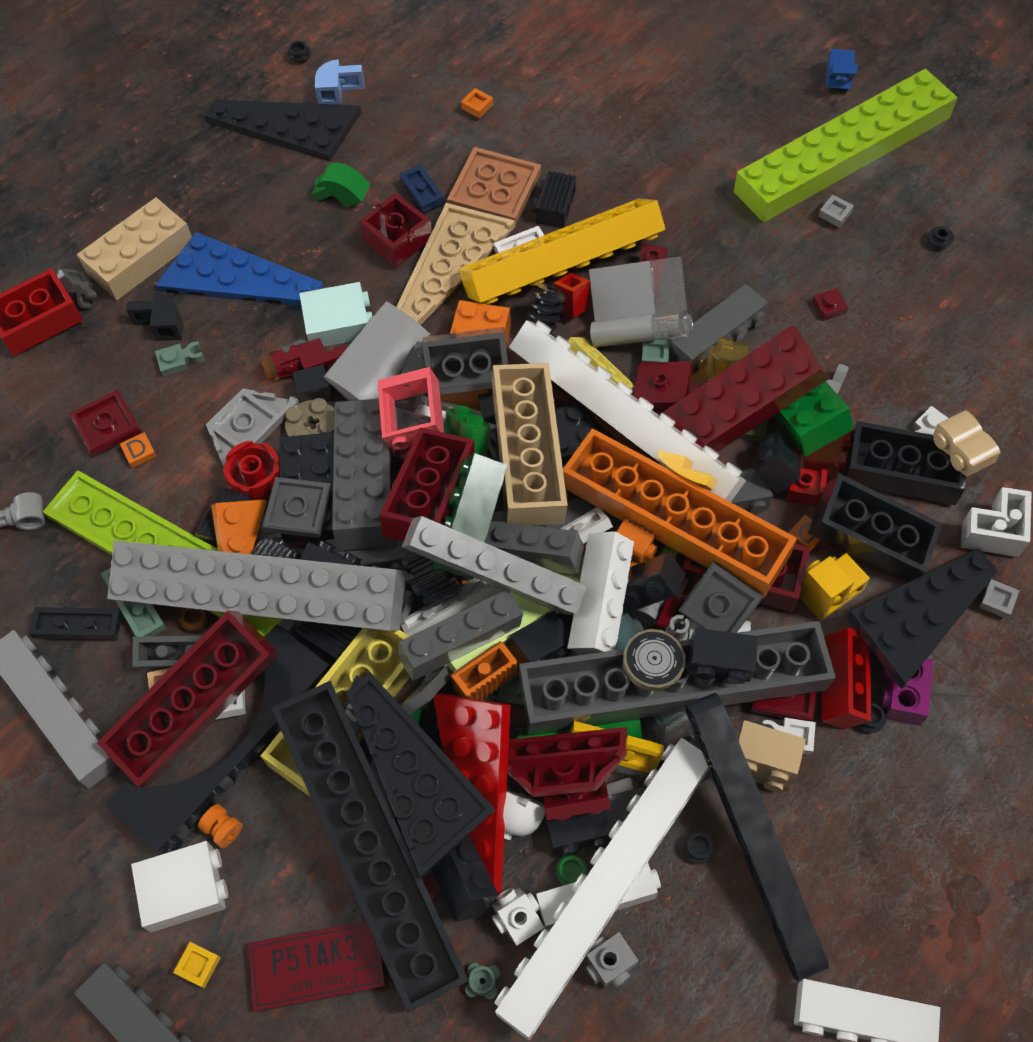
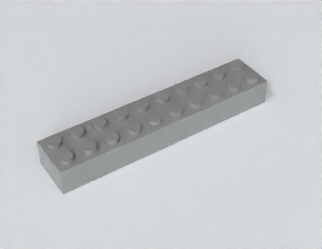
M114 540L107 599L227 612L228 610L239 611L241 614L395 631L400 630L406 571Z

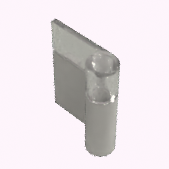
M682 256L589 269L595 322L591 323L590 334L595 348L687 337L689 331L693 330L692 316L688 315Z

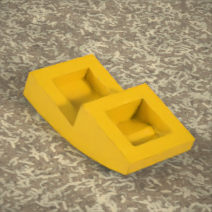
M658 451L657 456L670 469L697 485L714 491L717 479L711 474L691 470L693 462L686 456Z

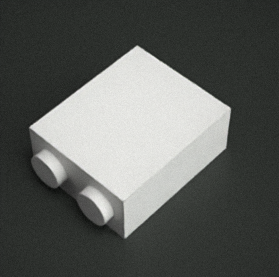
M207 841L131 864L141 924L144 929L151 933L226 909L224 899L228 898V889L225 880H220L218 868L222 867L221 855L219 850L214 849Z

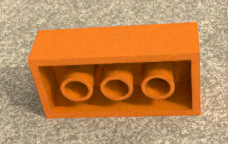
M459 300L450 334L504 327L505 342L507 344L511 328L510 308ZM492 389L440 395V398L445 402L480 410L478 395L492 392Z

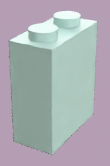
M360 282L299 293L308 341L320 338L324 347L352 342L372 318V312H366L365 308L370 306L368 292H362Z

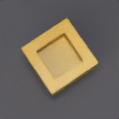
M189 942L173 973L205 989L221 957Z

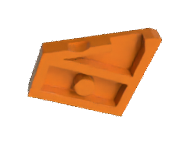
M266 500L222 502L211 505L218 551L241 554L251 553L266 508Z

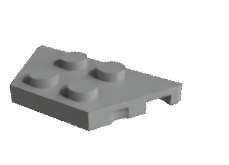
M242 389L206 424L222 464L225 466L228 452L236 445L245 441L261 444L286 419V412L299 404V400L290 396V399L277 398L273 393H257L255 390Z

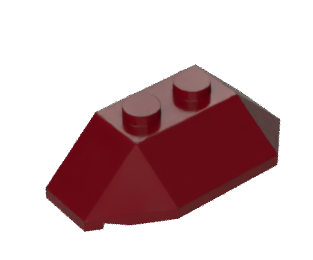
M627 727L509 739L507 773L532 797L597 791L627 755Z

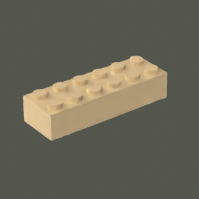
M549 363L493 365L492 393L500 463L508 465L502 483L506 523L523 525L564 524L568 505Z

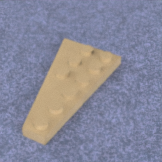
M446 203L396 307L421 325L462 283L458 268L486 258L494 250V243L505 239L516 227L515 220Z

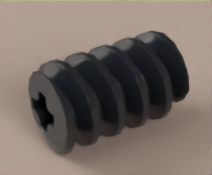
M537 283L536 285L542 289V292H534L533 296L538 298L539 302H530V306L535 308L536 311H528L527 316L533 319L530 322L536 324L537 321H540L551 328L549 334L554 337L552 332L557 329L555 322L560 320L558 312H562L564 307L561 303L566 301L567 296L554 286Z

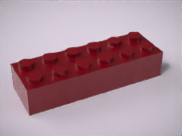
M791 325L662 413L676 422L674 427L680 432L685 429L697 438L695 443L700 447L704 448L706 445L718 452L830 378L803 335L794 325Z
M228 610L97 744L138 788L152 784L265 670L279 653L239 611Z

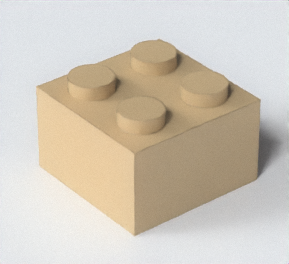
M744 720L737 739L755 782L764 784V787L770 791H788L798 775L806 739Z

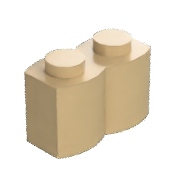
M967 410L938 423L933 433L936 446L950 455L953 467L966 477L994 464L1001 453L995 441L982 430L979 422Z

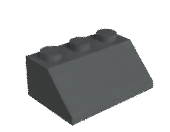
M504 327L423 337L422 340L425 368L430 367L439 380L440 395L492 389L493 365H508Z

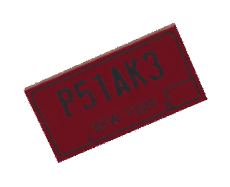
M366 921L248 943L254 1012L386 988L383 959Z

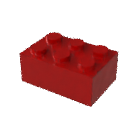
M52 268L0 294V336L13 356L83 321L74 302Z

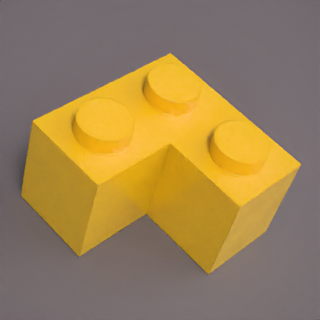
M847 553L839 559L829 556L822 562L816 560L806 569L807 575L803 579L799 598L822 621L864 591L870 578Z

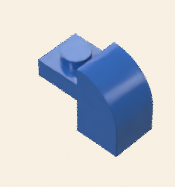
M831 49L827 58L826 88L852 89V79L857 74L858 64H854L855 50Z

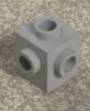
M618 932L608 940L603 936L595 941L590 949V953L586 955L588 965L585 966V970L595 984L601 982L604 988L610 984L617 988L631 977L628 972L637 966L639 960L620 932ZM611 959L614 965L609 966L605 964L604 960Z

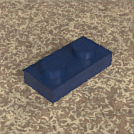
M421 165L400 174V181L423 213L444 203V196Z

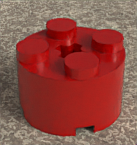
M253 441L242 442L233 447L226 456L227 460L225 466L223 465V472L227 482L233 491L244 495L247 494L251 500H266L268 502L275 477L280 478V461L277 453L270 445L261 442L262 444L253 443Z

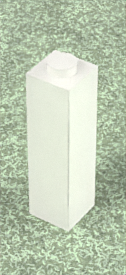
M646 864L616 911L656 899L657 889L661 888L656 869L650 870L649 864ZM575 883L536 894L544 928L548 931L551 930L557 921L553 916L563 901L569 903L575 895V892L572 891Z

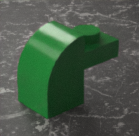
M330 163L324 174H321L316 179V186L311 195L317 201L333 195L348 208L363 201L371 184L354 168L342 163Z

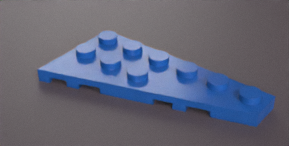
M195 232L155 285L158 292L175 290L179 294L189 295V292L203 293L206 297L243 300L244 297L255 298L256 302L275 300L285 305L302 306L299 293L324 289L323 282L198 232Z

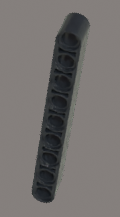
M713 693L686 704L685 710L790 972L795 980L799 982L828 969V960L721 698L717 693Z

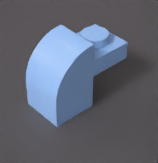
M339 59L332 60L323 64L315 75V91L318 104H342V90L365 89L362 65L340 66Z

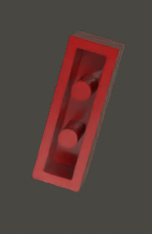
M845 628L824 636L836 678L827 690L822 691V722L841 729L871 722L870 647L858 631L851 628Z

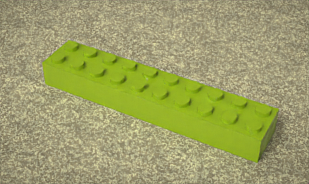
M925 68L737 171L733 192L765 223L950 119L958 97Z

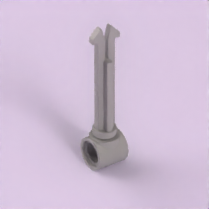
M32 492L15 496L10 507L0 511V527L16 525L17 528L22 530L41 528L45 524L42 496Z

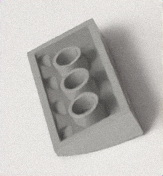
M386 301L323 377L349 401L378 399L377 380L398 375L406 365L417 341L422 342L423 337L429 336L430 333L409 315Z

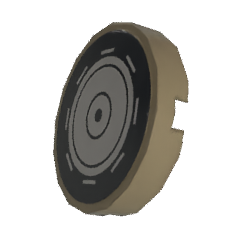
M648 629L638 632L629 639L623 652L622 665L634 685L648 691H661L671 685L673 686L679 680L685 668V653L682 645L673 635L663 630Z

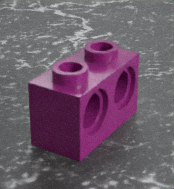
M927 658L913 675V679H910L902 689L885 668L884 679L888 680V687L883 690L881 707H885L886 719L920 726L929 715L933 659ZM898 698L906 699L911 707L903 706Z

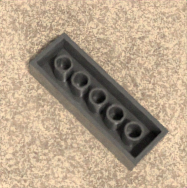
M379 398L335 402L332 530L338 551L395 546V539L382 535L380 512L394 483L393 450L382 438Z

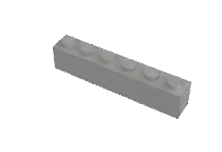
M423 516L412 519L402 548L501 589H509L513 594L564 615H577L587 586Z
M13 630L0 639V675L76 778L90 789L116 769L118 765L97 744L100 740L97 734L101 731L90 718L86 721L80 714L84 711L80 703L74 697L68 699L64 693L68 690L64 682L58 676L52 678L49 674V671L53 669L42 655L37 658L33 653L37 649L35 644L27 635L21 638Z

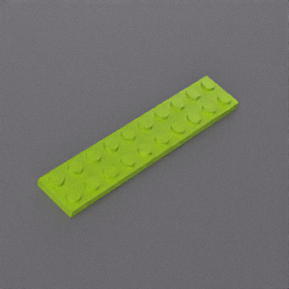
M78 470L43 511V514L50 520L111 555L113 554L114 540L218 551L217 548ZM207 610L219 618L226 613ZM242 614L263 637L283 620L281 618Z

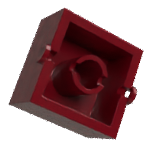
M397 193L393 194L382 204L376 203L372 211L359 221L363 241L396 268L427 244L432 233L430 219Z

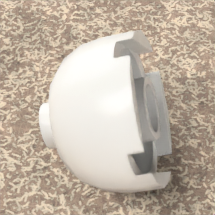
M507 788L503 812L505 823L504 838L511 840L513 835L524 837L535 831L545 815L544 804Z

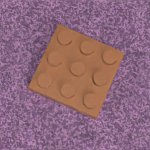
M474 147L447 198V203L515 220L516 225L540 176L541 165Z

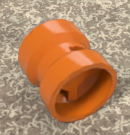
M220 804L212 806L198 823V828L205 835H212L213 841L220 848L230 845L243 827V824L235 817L230 818L227 815V810Z

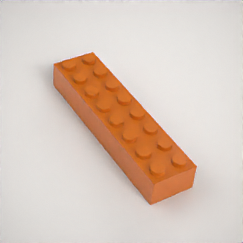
M593 428L563 468L565 489L622 521L628 519L629 523L634 522V525H639V528L644 527V531L649 530V533H654L656 540L707 568L714 561L762 594L763 599L790 557L797 540L795 536Z

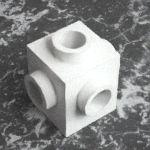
M519 887L516 889L509 888L501 892L496 898L497 901L491 904L496 912L492 916L496 927L501 934L507 932L516 946L544 928L536 913L540 910V907L531 892L525 894Z

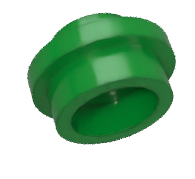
M576 855L561 858L556 866L557 879L563 886L575 883L582 873L586 876L588 873L585 861Z

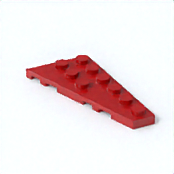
M442 693L436 694L433 698L443 753L495 809V813L476 829L470 837L499 895L502 892L505 832L503 812L507 790L511 705Z

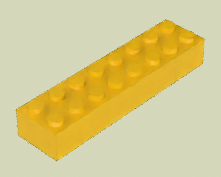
M638 198L458 268L467 297L480 303L483 302V304H490L497 301V296L504 293L507 295L516 294L521 291L522 286L527 284L535 286L537 283H543L545 281L544 278L553 275V277L564 275L568 272L567 269L576 266V268L584 267L591 263L590 259L595 257L603 259L613 255V250L618 248L625 250L636 246L635 242L641 239L648 241L657 238L659 232L666 230L658 200Z

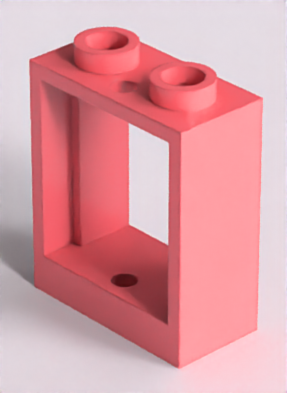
M430 367L377 380L382 438L392 450H404L411 446L420 427L444 433L439 380ZM428 393L431 422L397 430L395 401Z

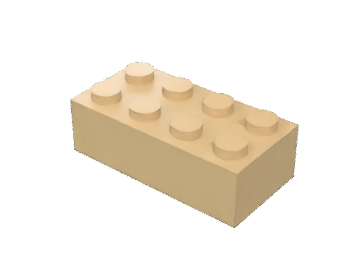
M155 197L79 252L77 256L86 273L115 300H118L179 255L192 236L187 223Z

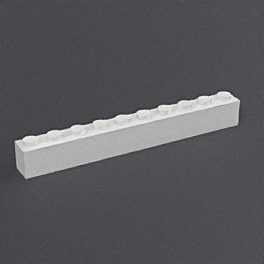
M526 320L510 344V349L530 364L549 363L552 381L667 469L673 471L657 456L659 450L686 456L693 462L691 470L711 474L717 479L714 491L707 490L729 502L733 500L746 482L745 479L740 477L742 473L740 469L729 462L724 465L717 459L719 454L706 445L704 448L700 447L695 443L697 438L685 429L680 432L674 427L676 422L664 413H661L659 416L652 411L654 405L642 397L639 400L631 395L633 390L621 381L616 384L610 379L612 374L601 366H598L597 369L590 364L592 360L590 357L579 350L577 353L570 349L571 343L558 335L555 338L549 334L551 328L540 321H537L535 324Z
M680 738L676 746L671 743L661 757L665 761L659 771L653 769L644 782L647 789L642 796L636 794L626 809L630 812L624 822L618 820L608 836L612 840L606 849L600 847L594 854L590 862L594 865L587 876L582 873L572 888V891L575 892L573 898L569 903L563 901L556 910L553 918L557 921L550 931L544 929L535 941L534 946L537 948V951L530 960L525 957L514 973L518 979L511 989L505 986L495 1000L494 1004L498 1006L495 1011L496 1016L529 1041L709 769L702 751L683 738Z

